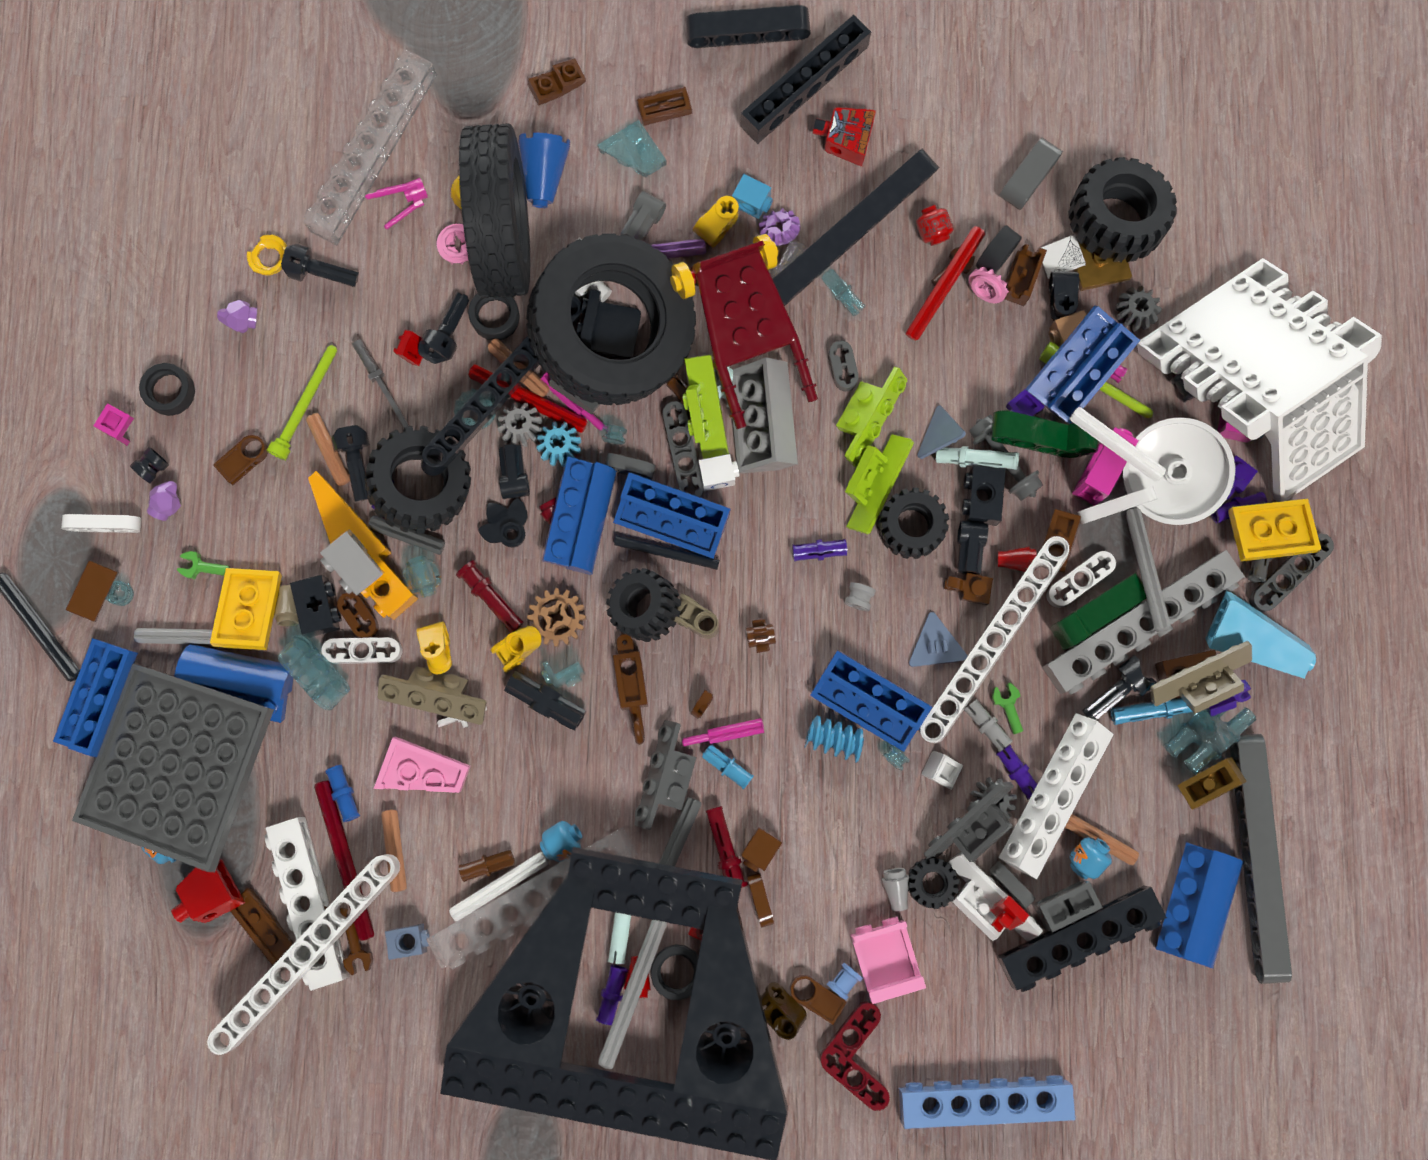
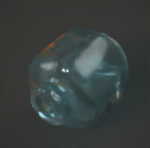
M426 556L415 557L407 561L406 567L402 572L409 591L414 595L420 594L421 598L435 594L437 592L436 588L442 582L435 561L427 559Z

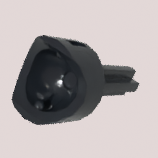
M300 244L288 246L282 258L281 267L290 279L303 281L305 275L309 273L352 287H356L359 272L311 259V249L307 246Z
M456 292L438 329H428L424 332L419 342L418 352L425 360L437 364L452 359L457 349V344L451 337L470 301L467 299V295H461Z
M358 425L337 428L331 438L333 451L345 453L354 501L368 500V492L365 490L366 474L362 455L359 451L363 447L370 445L368 434ZM347 437H352L353 444H348Z
M1133 655L1117 668L1122 679L1091 702L1082 712L1086 717L1097 720L1127 696L1131 690L1143 696L1151 690V686L1156 684L1157 681L1143 676L1140 660Z

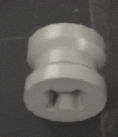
M851 582L849 586L850 595L845 598L844 604L858 610L870 611V599L875 595L876 590L860 583Z

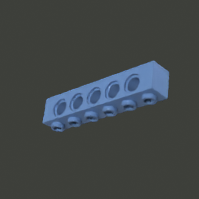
M1059 1075L1046 1076L1045 1081H1035L1034 1077H1019L1018 1082H1007L1005 1078L990 1079V1083L979 1084V1080L973 1079L963 1080L962 1085H951L950 1081H936L934 1086L924 1087L923 1083L910 1082L906 1083V1087L899 1088L900 1116L904 1129L1075 1120L1073 1085L1066 1079L1064 1080L1063 1076ZM1041 1092H1047L1048 1100L1042 1105L1037 1104V1095ZM1013 1093H1019V1103L1015 1106H1009V1096ZM986 1094L992 1095L991 1104L988 1107H980L981 1097ZM956 1096H963V1106L958 1109L952 1108V1099ZM926 1098H936V1105L933 1109H923V1102Z

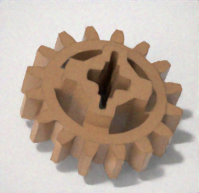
M555 588L553 595L545 590V598L542 599L536 596L537 606H529L534 611V614L528 615L527 619L534 621V624L530 626L535 627L539 631L541 638L545 637V645L548 646L553 641L554 646L559 647L560 641H564L568 646L570 645L569 638L572 636L577 640L579 637L576 631H584L585 629L580 624V621L587 620L585 615L580 614L585 607L584 605L576 606L579 598L574 596L570 599V591L568 590L563 595L560 594L558 588ZM557 601L555 605L548 608L545 607L546 604ZM568 605L573 608L575 619L568 616ZM560 612L563 620L556 621L554 624L551 616L552 614L557 615ZM539 617H542L546 620L547 625L545 631L542 629L540 625ZM564 628L570 629L564 634L557 635L559 630Z

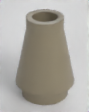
M290 585L279 587V595L274 613V619H276V624L279 626L290 627L299 624Z

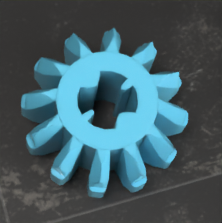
M552 422V430H549L546 426L542 428L546 436H537V440L541 444L537 445L536 448L538 452H543L541 455L543 461L550 459V465L555 466L559 460L561 466L564 467L567 457L575 458L572 453L578 454L581 452V449L576 446L581 443V438L575 436L577 430L574 427L568 430L566 422H563L560 428H558L556 422ZM554 442H563L564 446L560 448L555 446Z

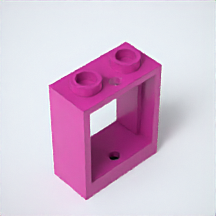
M1116 427L1112 429L1136 447L1139 440L1134 438L1130 431ZM1100 442L1098 452L1094 453L1071 494L1093 506L1099 504L1109 496L1127 461Z

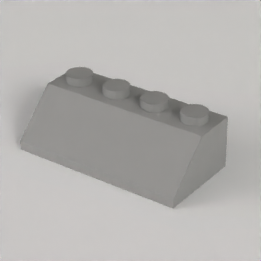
M766 357L734 369L732 383L733 385L736 384L734 390L741 410L745 411L743 417L746 423V427L736 429L733 420L739 473L776 471L798 465L788 362Z

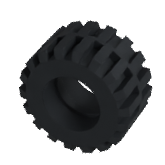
M912 488L911 491H908V489L901 490L899 494H894L880 514V521L878 522V528L881 530L879 535L881 539L884 538L885 547L887 549L889 547L892 548V553L896 556L899 553L905 559L909 557L919 559L923 555H929L944 540L949 528L947 524L949 515L944 512L946 509L944 503L939 504V497L936 494L934 497L930 496L929 490L924 489L923 492H920L919 488ZM908 510L921 513L928 523L927 533L922 537L906 535L899 526V515Z
M638 568L632 569L631 574L628 572L623 573V578L621 580L617 578L614 582L616 584L614 589L610 588L608 593L611 594V597L606 599V605L610 606L606 611L607 616L611 617V624L616 626L617 630L639 641L650 642L651 639L656 641L661 639L660 634L666 636L670 632L668 628L670 626L675 627L677 623L674 621L675 617H679L681 611L677 610L681 606V600L677 598L679 596L678 590L673 588L674 585L670 581L645 568H642V570ZM651 593L649 608L644 614L637 617L638 603L644 596Z

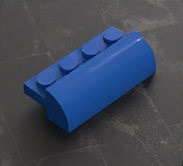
M1094 305L1025 390L1061 420L1071 424L1070 417L1078 407L1084 409L1140 342V339L1121 323H1117L1099 306Z
M572 457L566 458L542 557L543 562L563 566L566 569L588 575L593 574L615 481V469L598 462L590 463Z
M629 472L613 523L714 559L722 534L725 531L731 508Z
M92 638L53 742L88 756H98L128 674L137 658V652Z
M190 644L183 650L178 660L174 677L274 709L270 721L281 723L285 720L288 694L292 691L295 666Z
M839 650L832 657L810 694L811 697L903 752L932 709L931 705Z
M1186 842L1167 908V918L1164 919L1156 946L1157 950L1212 969L1214 968L1243 865L1242 860Z

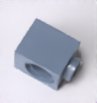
M424 924L385 931L389 960L421 955L427 952V947L430 946V934L428 929L424 930ZM405 934H411L415 938V945L412 949L407 948L403 943Z

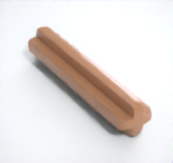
M497 338L488 344V351L501 363L512 353ZM520 362L514 363V365L519 369L526 368L524 364ZM534 372L523 382L533 393L541 397H545L549 393V386Z
M318 413L308 416L306 422L336 484L343 486L349 483V474L339 453L333 451L331 437L321 416Z
M386 810L381 814L386 854L397 857L400 862V871L390 882V889L392 892L406 890L407 885L398 813L396 810ZM387 861L388 873H389L391 867H390L389 862Z
M1071 814L1065 825V828L1082 838L1102 839L1110 847V854L1129 865H1134L1139 857V853L1073 814Z

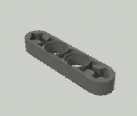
M672 401L664 407L663 419L679 490L684 492V490L688 489L687 478L681 480L680 477H690L697 474V477H692L693 486L699 487L695 491L694 496L702 498L703 483L693 439L688 430L687 412L684 405L680 402ZM671 409H676L679 413L682 412V414L678 415L680 425L678 427H675L673 417L667 416L671 414ZM677 433H684L688 437V441L683 446H677L673 442V437ZM683 458H689L694 463L693 468L689 471H683L678 466L679 461Z
M1318 534L1319 542L1321 541L1324 545L1321 547L1322 550L1313 555L1310 553L1300 554L1287 558L1266 579L1265 583L1262 582L1251 593L1249 598L1250 605L1261 613L1275 608L1332 553L1334 543L1331 537L1327 534ZM1297 557H1302L1306 560L1307 568L1305 571H1299L1295 567L1294 562ZM1278 575L1287 577L1289 584L1286 589H1281L1277 586L1276 578ZM1270 591L1275 593L1267 598V604L1261 605L1259 603L1261 600L1260 596Z

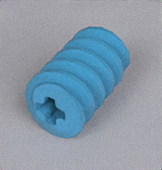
M817 715L810 724L804 748L811 741L814 751L821 744L823 745L824 754L830 748H833L834 757H837L841 751H844V760H848L851 754H854L855 763H858L864 744L863 729L858 728L853 734L852 726L847 725L844 731H842L841 722H837L832 728L831 719H826L823 725H821V717Z

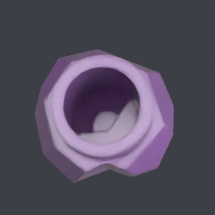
M237 300L229 303L226 309L218 310L217 318L229 328L244 333L248 331V328L256 329L257 308L250 307V304L245 301Z
M167 481L150 491L149 507L147 509V513L150 516L166 521L169 516L174 515L181 507L176 493L177 484L175 482Z

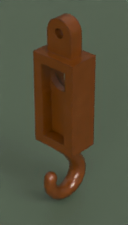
M623 634L617 639L618 655H613L620 707L622 711H630L634 739L636 744L641 745L645 741L641 708L648 707L640 651H634L632 638ZM634 661L637 667L635 673L632 675L623 674L621 671L622 663Z

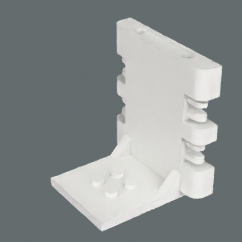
M1262 258L1141 339L1137 347L1139 355L1164 374L1171 372L1181 374L1183 372L1181 379L1184 380L1185 390L1199 401L1210 400L1216 402L1220 400L1218 407L1221 408L1222 418L1250 440H1255L1265 434L1272 450L1273 499L1277 502L1287 501L1365 447L1368 363L1379 353L1382 335L1355 317H1352L1344 324L1333 322L1329 325L1332 318L1327 315L1328 300L1315 291H1311L1302 298L1299 296L1291 298L1293 292L1288 289V274Z

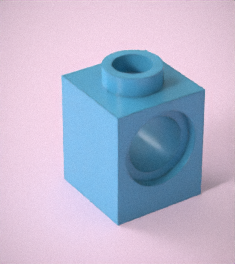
M743 174L732 195L738 202L739 210L757 219L760 218L763 211L768 212L773 202L771 187Z

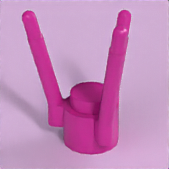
M420 178L405 184L378 189L374 193L365 195V198L368 200L403 192L407 202L413 201L412 205L384 225L385 229H389L416 208L424 206L422 200L428 198V195Z

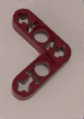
M864 1001L854 1009L820 1054V1062L827 1073L867 1107L874 1111H881L890 1102L888 1090L852 1059L881 1020V1013L878 1007L870 1001ZM872 1008L874 1009L872 1012L874 1019L872 1021L869 1019L865 1020L862 1026L866 1030L862 1033L859 1027L852 1022L856 1019L860 1023L864 1017L861 1011L863 1009L868 1011ZM853 1029L858 1033V1040L855 1044L847 1045L843 1042L842 1037L846 1030ZM838 1053L837 1059L843 1066L846 1065V1061L851 1063L844 1068L841 1076L837 1075L841 1071L835 1064L827 1065L828 1059L826 1056L828 1054L834 1055ZM853 1070H858L863 1076L861 1083L856 1086H852L847 1082V1075ZM868 1080L872 1081L868 1086L874 1092L882 1091V1102L876 1100L872 1103V1097L866 1090H864L863 1095L859 1093L866 1087Z

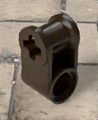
M771 982L766 986L765 992L760 995L763 1007L766 1005L764 1013L767 1024L779 1037L791 1040L795 1038L806 1021V1011L780 984Z

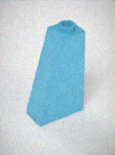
M1226 591L1205 638L1209 648L1224 652L1234 645L1249 641L1252 645L1251 662L1305 679L1307 672L1311 671L1316 663V654L1310 645L1233 593Z

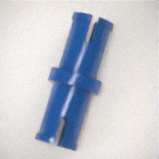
M337 765L327 769L325 772L333 791L331 794L332 799L336 800L343 818L342 820L345 823L360 817V814L357 811L352 796L354 790L348 785L342 765Z

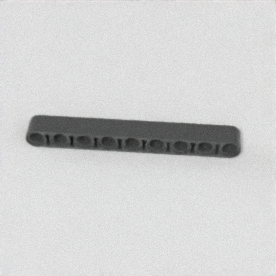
M1262 734L1233 735L1230 739L1231 757L1247 781L1234 789L1255 975L1260 984L1287 983L1292 979V969L1265 739Z

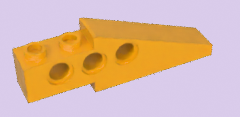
M315 471L308 479L330 544L346 531L351 530L365 546L366 552L382 569L384 574L363 590L361 594L366 599L370 596L376 602L373 607L383 618L388 616L395 620L418 597L384 561L391 554V551L368 528L328 481ZM389 584V592L385 596H380V586Z

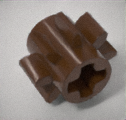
M765 619L753 620L752 627L746 628L749 648L756 647L757 653L769 651V645L776 644L773 624L766 625Z

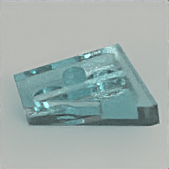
M639 120L597 145L600 153H607L616 158L618 163L625 167L633 168L636 173L643 177H647L667 165L665 157Z

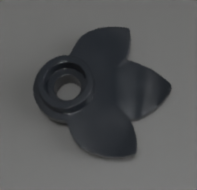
M517 498L510 504L508 509L500 504L488 503L486 511L488 524L478 529L482 538L489 543L502 542L503 545L510 548L520 546L526 537L524 525L528 519V513L523 502ZM510 531H516L517 537L514 539H509L508 533Z

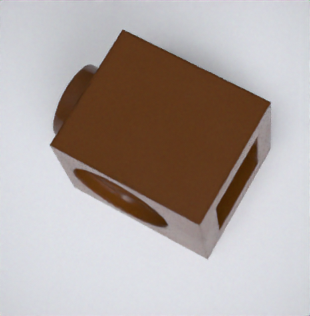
M758 827L741 853V856L745 858L743 864L755 872L759 868L765 871L782 842Z

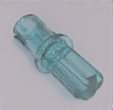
M834 269L828 270L822 276L823 282L836 295L835 300H840L853 317L860 313L856 307L861 311L866 307L851 290L852 286L847 285Z

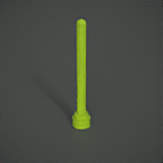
M1050 341L1040 355L1039 360L1047 363L1059 349V346ZM1105 382L1099 389L1145 418L1153 416L1152 409L1108 382Z
M329 345L325 350L280 437L270 442L266 451L271 455L285 461L291 452L289 450L291 446L289 442L337 353V348L334 345Z

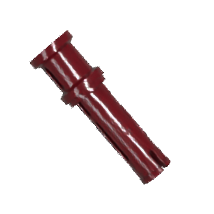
M474 560L468 562L456 573L458 579L462 578L472 589V595L479 596L510 633L515 632L524 622L491 586L492 580L481 573L476 567L477 563Z
M722 806L706 810L705 812L708 816L720 862L717 865L718 869L722 870L723 876L741 879V888L748 886V882L744 881L740 868L741 858L739 859V856L736 857Z

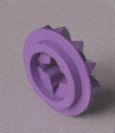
M783 208L779 212L772 210L768 216L763 215V221L759 223L760 235L767 234L776 246L790 243L797 237L800 231L799 218L794 215L793 211L786 212ZM776 222H780L783 225V232L776 227Z

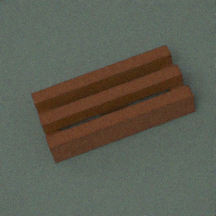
M686 87L637 99L643 126L692 114V107ZM683 97V99L673 102L660 103L657 106L644 108V106Z

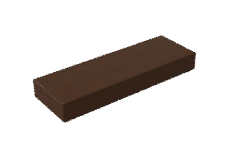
M250 887L241 893L245 903L230 912L271 965L274 966L294 942Z

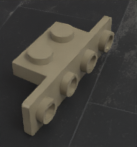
M1245 641L1239 645H1234L1216 656L1208 657L1199 664L1185 668L1180 673L1158 681L1151 686L1152 703L1155 706H1159L1180 696L1193 713L1196 714L1244 691V683L1236 676L1233 670L1252 661L1251 643Z
M416 666L408 681L387 675H381L379 678V700L482 725L484 721L487 703L486 700L464 695L467 690L468 679L454 674H433L429 668Z

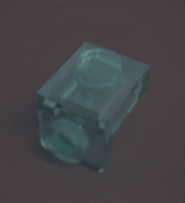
M548 661L542 663L545 669L541 673L548 686L553 684L557 689L564 685H567L568 688L582 681L581 676L586 674L579 662L556 674Z

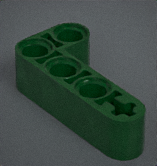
M1013 411L993 412L991 440L994 442L1064 458H1077L1098 452L1099 441L1075 423L1066 425Z
M1137 572L1049 627L1062 648L1066 650L1092 635L1099 628L1147 599L1141 578Z

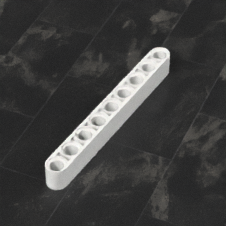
M1056 536L1046 541L920 727V733L926 741L938 743L946 737L1064 564L1069 554V545L1064 538ZM1058 544L1063 547L1064 554L1054 557L1049 553L1048 549L1052 545ZM1037 567H1044L1048 570L1049 575L1047 578L1039 580L1033 575V571ZM1023 589H1028L1033 593L1034 597L1029 602H1022L1017 596L1018 593ZM1008 611H1012L1018 616V621L1013 625H1007L1002 620L1003 615ZM992 634H998L1003 639L1002 644L997 648L990 647L987 644V639ZM977 656H982L987 660V666L983 670H976L972 667V660ZM966 678L972 682V688L969 692L961 693L957 690L956 685L960 679ZM946 701H952L956 704V712L951 716H946L941 711V706ZM931 723H936L941 728V733L937 738H929L926 734V728Z
M390 854L377 856L359 873L210 1033L207 1044L211 1052L222 1055L235 1049L398 875L400 862L397 857ZM382 860H386L390 864L391 869L388 875H383L379 870V864ZM363 881L369 883L371 887L368 896H364L360 892L359 887ZM343 902L347 903L351 908L348 918L340 913V906ZM322 924L330 927L331 935L328 939L322 937L320 933ZM303 945L307 946L311 951L309 960H305L300 954ZM282 967L289 969L291 974L289 981L282 979L280 974ZM262 989H266L270 993V1001L268 1003L261 999L260 993ZM242 1010L250 1015L249 1024L242 1022L240 1017ZM222 1032L229 1036L230 1042L228 1046L222 1044L220 1040Z

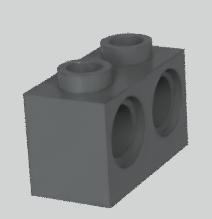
M1080 880L1033 903L1045 930L1051 932L1103 908L1091 883Z

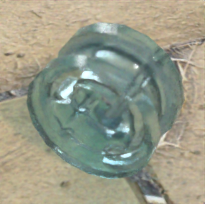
M614 425L604 426L603 430L606 432L602 436L604 442L625 444L626 440L623 438V435L627 434V429Z
M114 581L106 600L117 606H125L132 601L134 591L129 584ZM121 589L125 593L123 597L119 596L120 600H118V597L114 596V592Z
M891 745L889 753H884L882 756L891 765L902 771L904 769L903 764L909 763L910 760L900 750Z

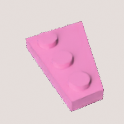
M393 737L374 789L386 788L459 793L462 791L471 766L398 737Z

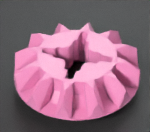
M452 224L445 227L437 238L439 254L451 264L460 263L463 265L465 261H468L463 224ZM455 236L460 239L461 243H465L461 245L460 253L455 247H451L455 245Z
M985 267L975 269L969 276L970 288L980 299L986 302L1000 303L1009 292L1006 288L1007 283L1002 281L1001 275H996L993 269L989 271Z

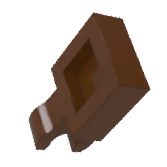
M966 573L964 580L948 576V578H945L944 589L962 592V601L988 605L993 578Z

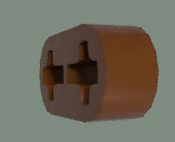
M353 592L342 594L338 599L337 606L353 633L360 638H373L379 630V624L364 600ZM348 599L357 601L354 607L358 613L354 614L350 609L345 610V607L348 605L346 602ZM362 617L367 623L371 622L368 633L359 630L362 628V624L358 620Z
M761 873L747 876L761 928L773 925L774 920Z

